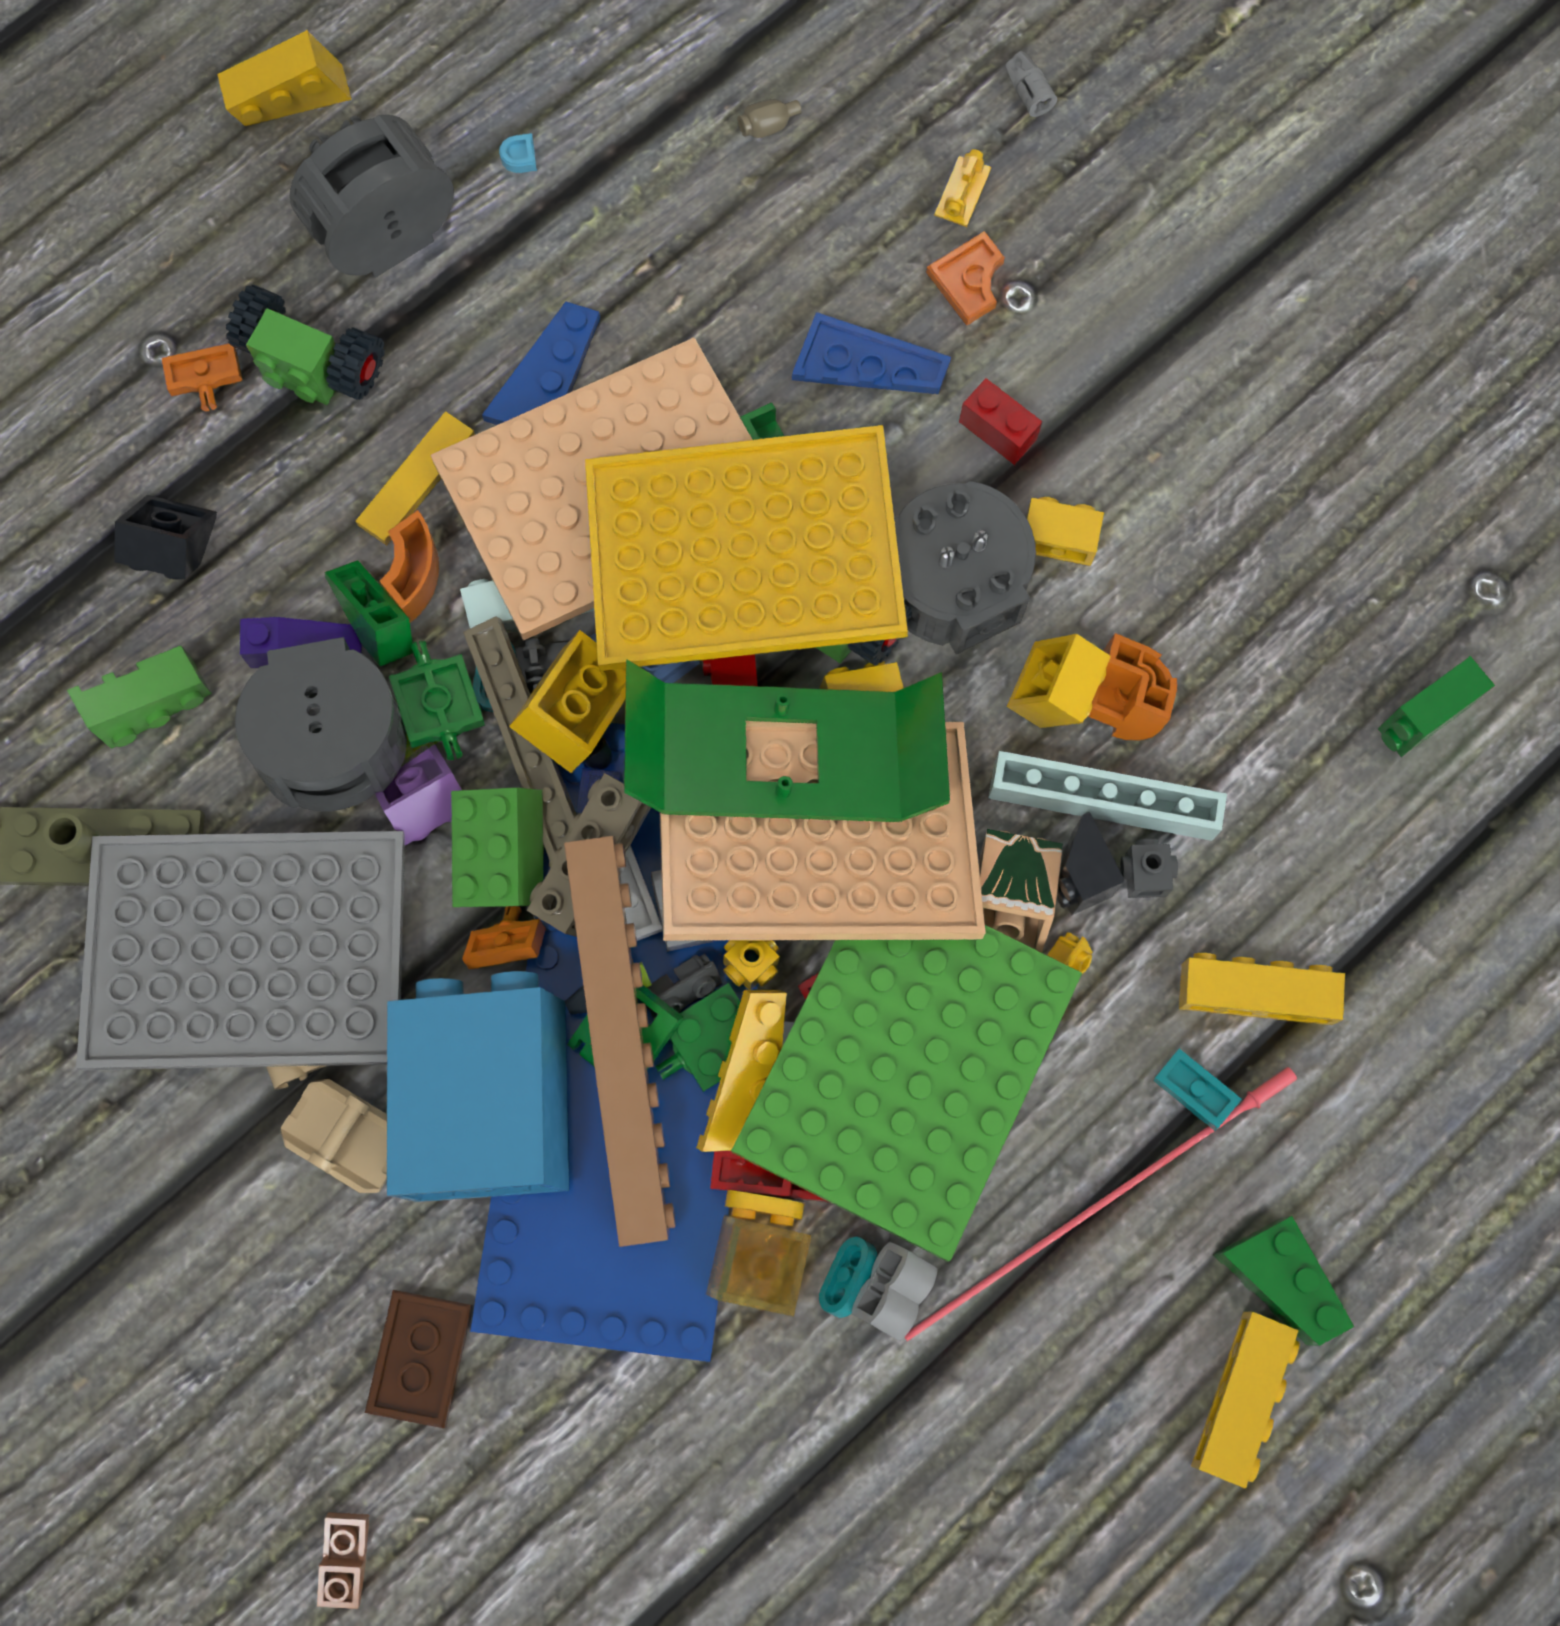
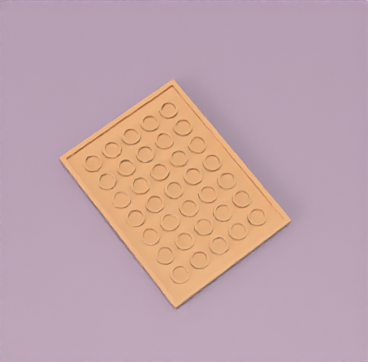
M694 337L433 453L431 458L524 641L594 608L585 459L753 439Z
M746 721L747 781L778 782L780 777L787 776L792 779L793 783H818L816 724ZM945 722L950 789L949 804L902 822L665 815L660 813L663 941L983 939L986 932L964 722Z

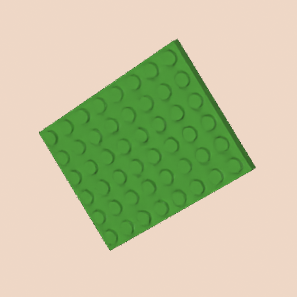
M985 925L986 933L983 939L835 940L731 1153L950 1262L1082 973Z

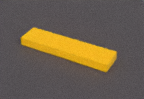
M445 411L357 518V525L387 546L392 540L388 531L413 514L441 479L432 461L431 454L474 436V430Z

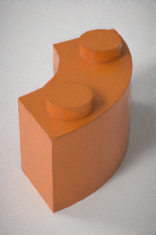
M418 510L388 531L394 544V560L390 570L380 580L383 589L409 617L410 623L422 613L430 602L439 577L437 548L430 530Z

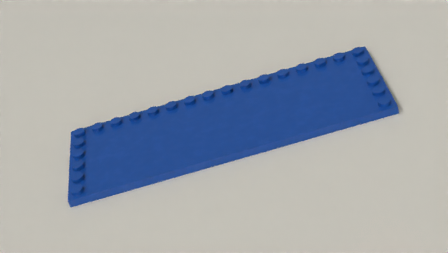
M610 723L602 735L610 745L613 753L612 763L606 769L601 771L593 770L583 761L570 773L557 764L577 815L579 813L582 814L589 801L588 793L595 781L602 778L604 773L624 783L625 724ZM651 808L630 846L660 921L651 880V872L661 870L660 812ZM544 849L543 881L550 870V859L546 849ZM541 920L546 928L538 957L527 959L526 972L538 974L539 987L566 1001L583 986L577 937L564 934ZM662 931L638 940L637 947L630 948L633 962L643 963L651 983L665 974L668 975L673 984L676 983L679 979L673 969L691 959L694 955L700 957L706 954L709 960L714 962L722 984L717 986L713 992L729 983L741 1001L744 990H748L743 984L740 987L737 986L723 971L726 967L723 964L724 954L727 953L724 946L729 940H713L711 943L667 952ZM752 949L744 954L745 959L749 962H755L759 959V956ZM758 984L752 990H758ZM698 998L688 1006L684 1007L681 1012L691 1007L695 1003L699 1002L703 998ZM565 1004L569 1191L491 1197L470 1332L711 1362L730 1208L725 1207L727 1191L710 1189L714 1151L702 1152L696 1146L700 1134L704 1135L709 1119L706 1113L710 1100H715L720 1082L702 1092L694 1077L683 1068L663 1081L660 1074L672 1067V1065H669L660 1072H657L655 1065L674 1055L670 1039L654 1060V1067H650L647 1070L649 1084L656 1083L658 1090L659 1107L652 1109L654 1123H662L665 1147L658 1148L660 1164L667 1163L670 1187L663 1189L665 1203H673L676 1227L669 1228L668 1240L619 1247L595 1067L579 1055L585 1046L584 1042L576 1050L571 1049L567 1045L587 1013L570 1015ZM646 1008L648 1023L651 1025L654 1019L649 1009Z

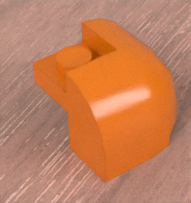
M1115 633L1103 650L1111 657L1106 667V677L1097 688L1092 700V710L1088 717L1114 727L1111 736L1137 741L1152 738L1170 720L1177 693V678H1172L1169 669L1159 659L1162 654L1146 645Z

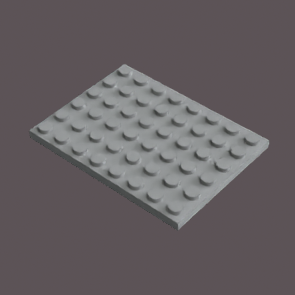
M404 832L92 836L76 1068L80 1070L387 1064V1001L401 1000L405 869Z

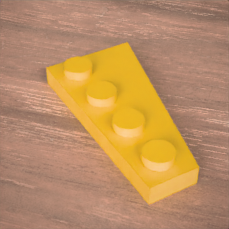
M744 990L729 1038L732 1042L727 1060L722 1061L718 1074L721 1080L715 1100H710L706 1113L709 1119L704 1135L700 1134L696 1146L700 1151L732 1150L782 1049L787 993L781 990Z

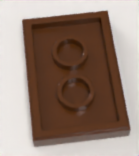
M393 1290L365 1413L443 1429L446 1428L473 1305Z

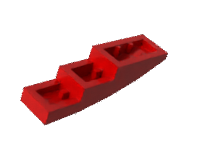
M714 1151L710 1189L732 1190L764 1196L830 1203L731 1153V1151Z

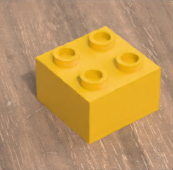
M1078 634L1035 641L1006 707L1039 728L1083 723L1092 710V700L1097 688L1106 677V667L1111 656Z

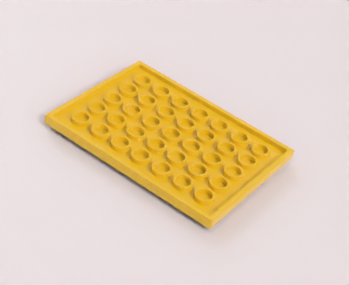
M883 425L585 459L597 657L600 671L626 668V659L642 667L908 637Z

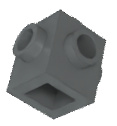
M1157 839L1137 840L1135 842L1136 845H1131L1125 856H1122L1120 859V872L1123 878L1127 879L1128 898L1167 897L1173 890V878H1177V857L1171 855L1170 844H1159Z

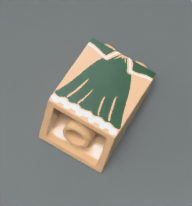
M987 829L979 859L985 925L1042 953L1054 919L1062 843L1048 841L1043 838L1012 834L1007 831Z

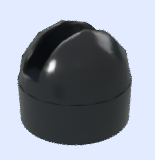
M600 738L592 753L584 760V763L593 770L601 771L612 763V749L605 738Z

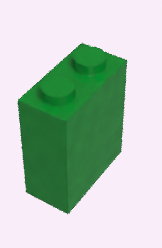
M1469 656L1398 708L1378 728L1383 742L1390 750L1397 752L1402 758L1469 709L1490 691L1495 684L1474 659Z

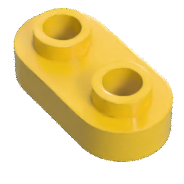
M727 1190L725 1207L732 1208L731 1216L755 1220L756 1213L771 1215L770 1223L784 1226H793L794 1219L802 1220L805 1203L732 1190Z

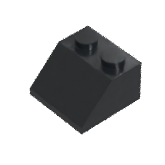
M146 495L115 521L114 562L128 565L129 568L136 571L148 570L164 574L166 578L173 580L186 579L201 565L217 518V512Z
M1090 812L1081 817L1072 831L1060 865L1056 899L1063 909L1068 908L1071 916L1113 897L1125 882Z

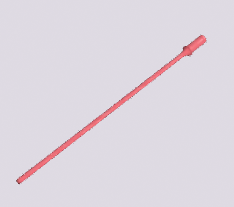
M1287 1067L1253 1091H1248L1247 1096L1234 1108L1220 1127L1246 1110L1255 1107L1259 1109L1262 1103L1296 1081L1295 1073ZM1207 1126L913 1327L904 1337L906 1341L911 1340L1209 1136L1214 1130Z

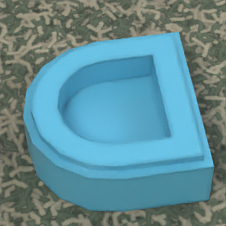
M532 133L514 135L502 142L499 154L502 165L507 170L513 173L537 171Z

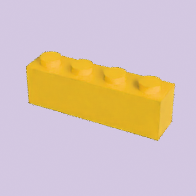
M1194 953L1193 958L1189 957L1181 964L1179 1009L1334 1025L1343 1020L1345 973L1332 972L1333 967L1327 965H1310L1309 970L1294 968V963L1288 961H1271L1270 966L1255 964V959L1249 957H1233L1230 962L1217 960V955Z
M1243 1312L1191 1467L1245 1489L1248 1481L1253 1482L1256 1479L1261 1462L1257 1458L1261 1442L1266 1443L1271 1435L1274 1420L1270 1418L1274 1403H1280L1284 1396L1287 1381L1283 1379L1287 1364H1292L1298 1354L1300 1342L1296 1340L1299 1330L1255 1312Z

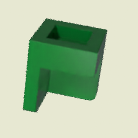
M769 403L740 417L753 440L784 436L776 421V408L773 403Z

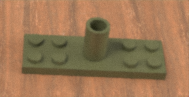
M0 807V885L89 886L92 836L203 834L205 813L201 810Z

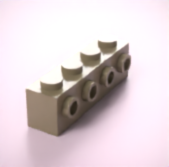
M604 773L602 778L595 781L588 793L589 801L582 814L579 813L572 820L568 830L570 835L566 842L615 836L616 844L623 843L626 853L651 807L624 793V783ZM563 845L551 857L549 862L550 870L544 881L539 882L530 895L531 904L527 911L564 934L577 937L565 846Z

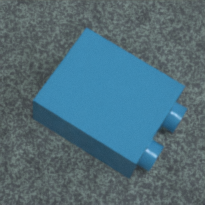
M523 971L493 974L491 976V992L464 994L463 981L444 978L426 979L416 982V999L387 1001V1196L415 1202L569 1191L565 1001L539 987L538 974Z

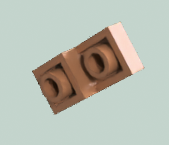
M328 1512L326 1515L323 1559L319 1564L317 1607L359 1609L366 1564L369 1514Z

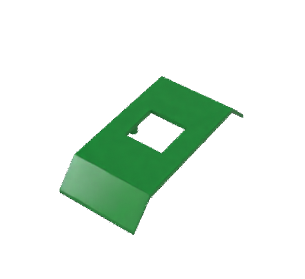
M626 659L624 793L665 815L902 822L950 802L942 672L896 692L665 683ZM746 721L816 724L818 783H793L792 779L787 776L780 777L778 782L747 781Z

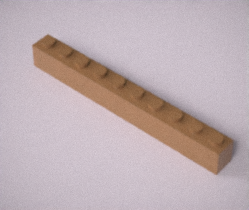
M615 836L565 842V854L619 1247L665 1241L669 1237V1228H675L676 1222L673 1203H665L663 1189L670 1187V1177L667 1163L660 1164L658 1148L665 1147L662 1123H654L652 1109L659 1107V1097L656 1083L649 1084L647 1068L654 1067L651 1043H643L641 1029L642 1027H648L646 1005L645 1003L638 1004L636 988L643 987L640 963H632L630 949L637 947L635 925L634 923L627 924L625 908L632 907L629 883L622 884L620 868L626 867L623 843L616 844Z

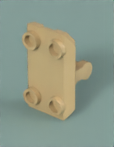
M330 1079L315 1080L309 1083L301 1095V1099L281 1126V1135L285 1147L359 1193L380 1192L387 1181V1114Z

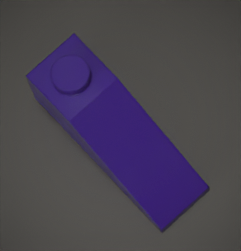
M284 617L240 619V655L251 669L268 665L267 651L344 637L350 650L353 649L362 654V643L351 624Z

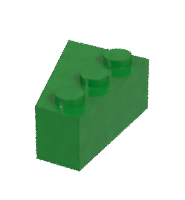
M1293 1216L1280 1218L1213 1254L1221 1264H1224L1241 1280V1283L1249 1291L1255 1293L1285 1325L1299 1330L1297 1336L1306 1345L1321 1346L1355 1327Z

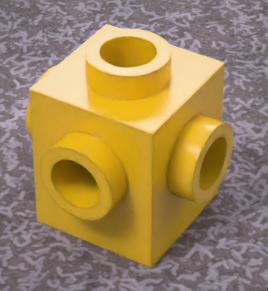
M729 940L724 946L727 953L724 954L723 964L726 966L723 971L737 986L740 987L743 984L748 990H752L757 984L763 987L778 973L775 967L778 965L780 957L776 953L779 948L773 940ZM752 949L759 956V959L755 962L747 961L744 954L748 950Z

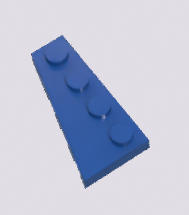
M566 301L482 414L483 420L498 425L570 393L599 323V311Z
M816 312L794 367L792 380L939 394L951 362V357Z

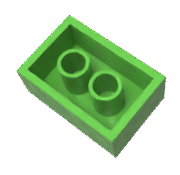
M498 788L451 791L452 907L530 906V895L539 882L543 881L542 790Z

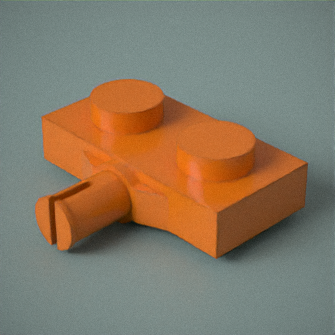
M229 343L162 358L167 390L170 395L177 396L190 392H199L201 409L203 411H210L209 406L212 410L217 408L213 389L242 381L237 350L229 345Z
M519 906L506 907L503 919L499 924L486 929L471 931L462 960L470 970L537 958L546 928L540 919L518 921L522 911Z

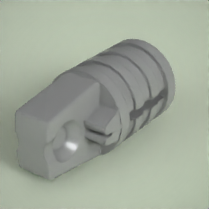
M1019 51L1006 63V68L1013 86L1027 108L1028 113L1032 117H1038L1054 107L1057 102V96L1050 84H1048L1041 69L1028 54Z

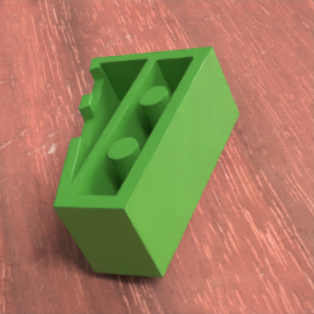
M182 646L137 662L136 667L138 670L116 678L113 672L102 676L103 684L85 691H81L79 686L68 689L67 692L87 728L113 749L114 747H123L132 743L137 738L136 735L149 728L154 729L163 726L170 720V716L183 709L190 710L199 706L204 701V698L212 693L191 656Z

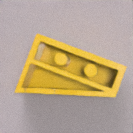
M308 30L217 74L226 110L244 126L352 100L343 65Z

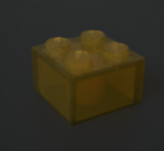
M724 1215L706 1295L719 1301L794 1317L812 1235Z

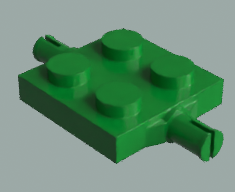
M419 641L422 655L419 652L417 642H414L411 645V649L417 664L407 671L389 676L411 747L414 748L433 741H442L447 760H455L451 746H453L456 757L459 759L463 756V752L461 751L457 736L463 732L485 726L462 654L444 660H431L426 641Z
M729 983L679 1013L684 1019L670 1037L674 1055L655 1065L657 1072L672 1065V1067L660 1074L663 1081L683 1068L694 1077L702 1092L720 1082L721 1078L718 1074L722 1061L727 1060L732 1042L729 1038L741 1002Z

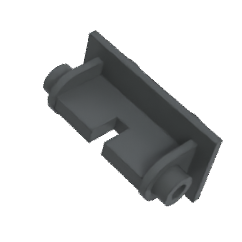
M703 954L700 957L694 955L691 959L673 969L679 979L676 983L673 984L668 975L665 974L647 988L680 1013L684 1007L698 998L711 994L717 986L722 984L714 962H711L707 955ZM646 1005L653 1019H655L658 1014Z

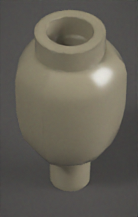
M777 99L756 102L748 105L744 110V114L737 117L739 129L744 137L750 135L754 138H763L784 129L789 117L801 114V106L798 100L783 103Z

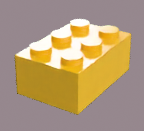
M579 630L559 652L509 727L572 773L592 753L625 701L626 668L600 671L597 657V642Z

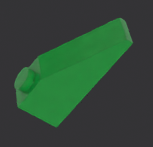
M358 560L325 572V578L360 642L379 666L413 654L409 617Z

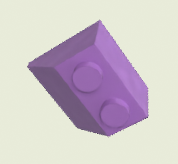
M433 742L405 758L399 772L384 791L377 792L375 795L394 829L404 832L406 846L413 841L424 839L432 830L440 825L452 822L451 791L462 789Z

